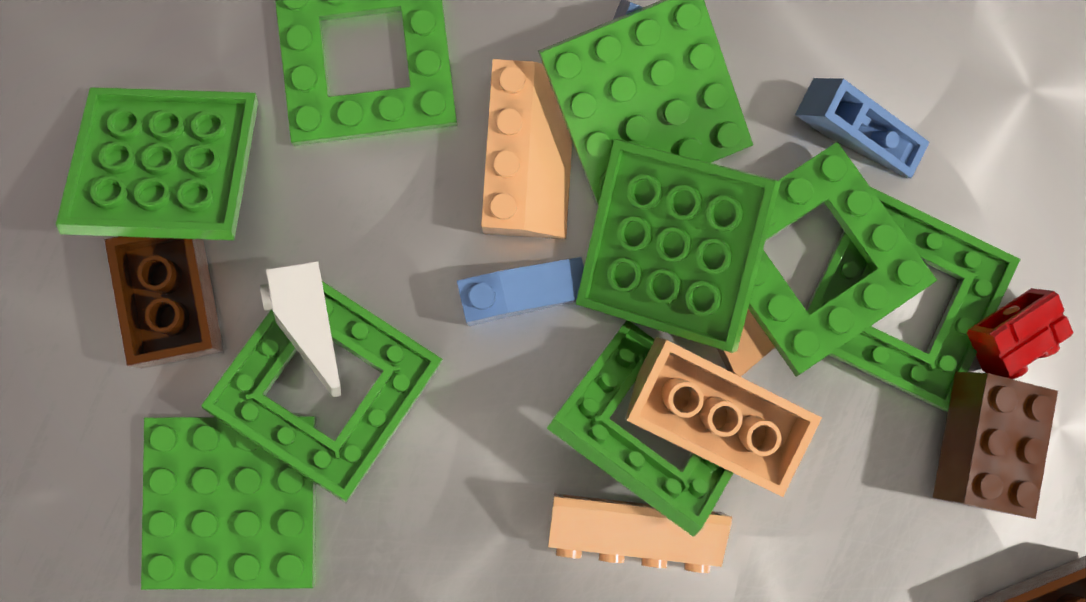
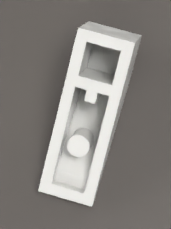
M319 262L266 270L268 284L260 285L264 310L273 309L276 323L331 396H341Z

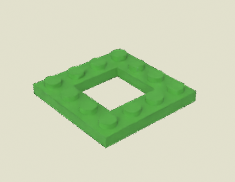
M275 0L290 138L293 146L458 126L442 0ZM402 11L410 87L330 97L321 21Z
M838 141L779 180L781 182L766 241L825 203L873 272L809 315L763 250L748 307L796 377L937 281Z
M871 187L926 264L960 281L926 353L870 326L829 355L947 412L955 371L968 372L977 353L972 347L967 331L997 311L1021 259ZM843 231L806 308L809 315L873 272L845 231Z
M322 281L332 341L381 372V375L336 440H332L265 396L297 352V349L276 323L273 309L267 314L201 407L347 503L438 370L443 359Z
M626 320L548 425L547 429L691 536L695 537L706 523L731 479L733 472L694 453H691L680 471L609 419L635 383L637 375L655 340L631 321Z

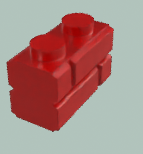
M1031 288L968 329L967 334L973 349L977 351L976 356L982 371L1015 379L1026 374L1029 370L1028 365L1036 359L1049 357L1060 350L1059 344L1074 334L1068 317L1063 314L1065 310L1059 294L1055 293V291Z

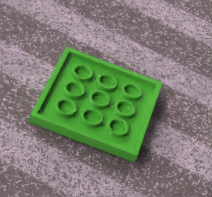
M660 0L538 50L597 206H599L614 139L709 163L753 146L704 0Z
M90 87L56 221L59 233L62 235L235 240L258 108L256 93Z
M614 139L576 305L730 353L736 352L781 181Z
M216 417L144 418L141 590L300 589L315 587L316 483ZM299 417L316 429V417Z

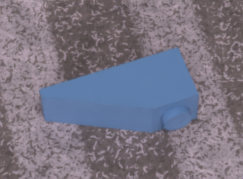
M813 78L795 113L797 117L824 136L836 142L838 141L841 145L905 178L912 179L930 143L844 78Z
M582 257L502 270L458 280L457 285L466 323L468 326H473L576 302L584 270Z

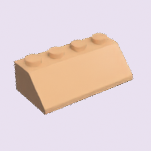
M493 59L481 222L483 234L566 239L572 139L544 66L534 61Z
M656 337L637 375L625 420L784 497L822 417L668 340Z
M554 493L548 547L557 548L556 556L581 558L582 551L599 553V561L624 563L625 556L642 558L641 565L667 568V561L683 562L684 570L710 573V566L722 567L731 529L732 516L712 511L703 528L693 537L649 504Z

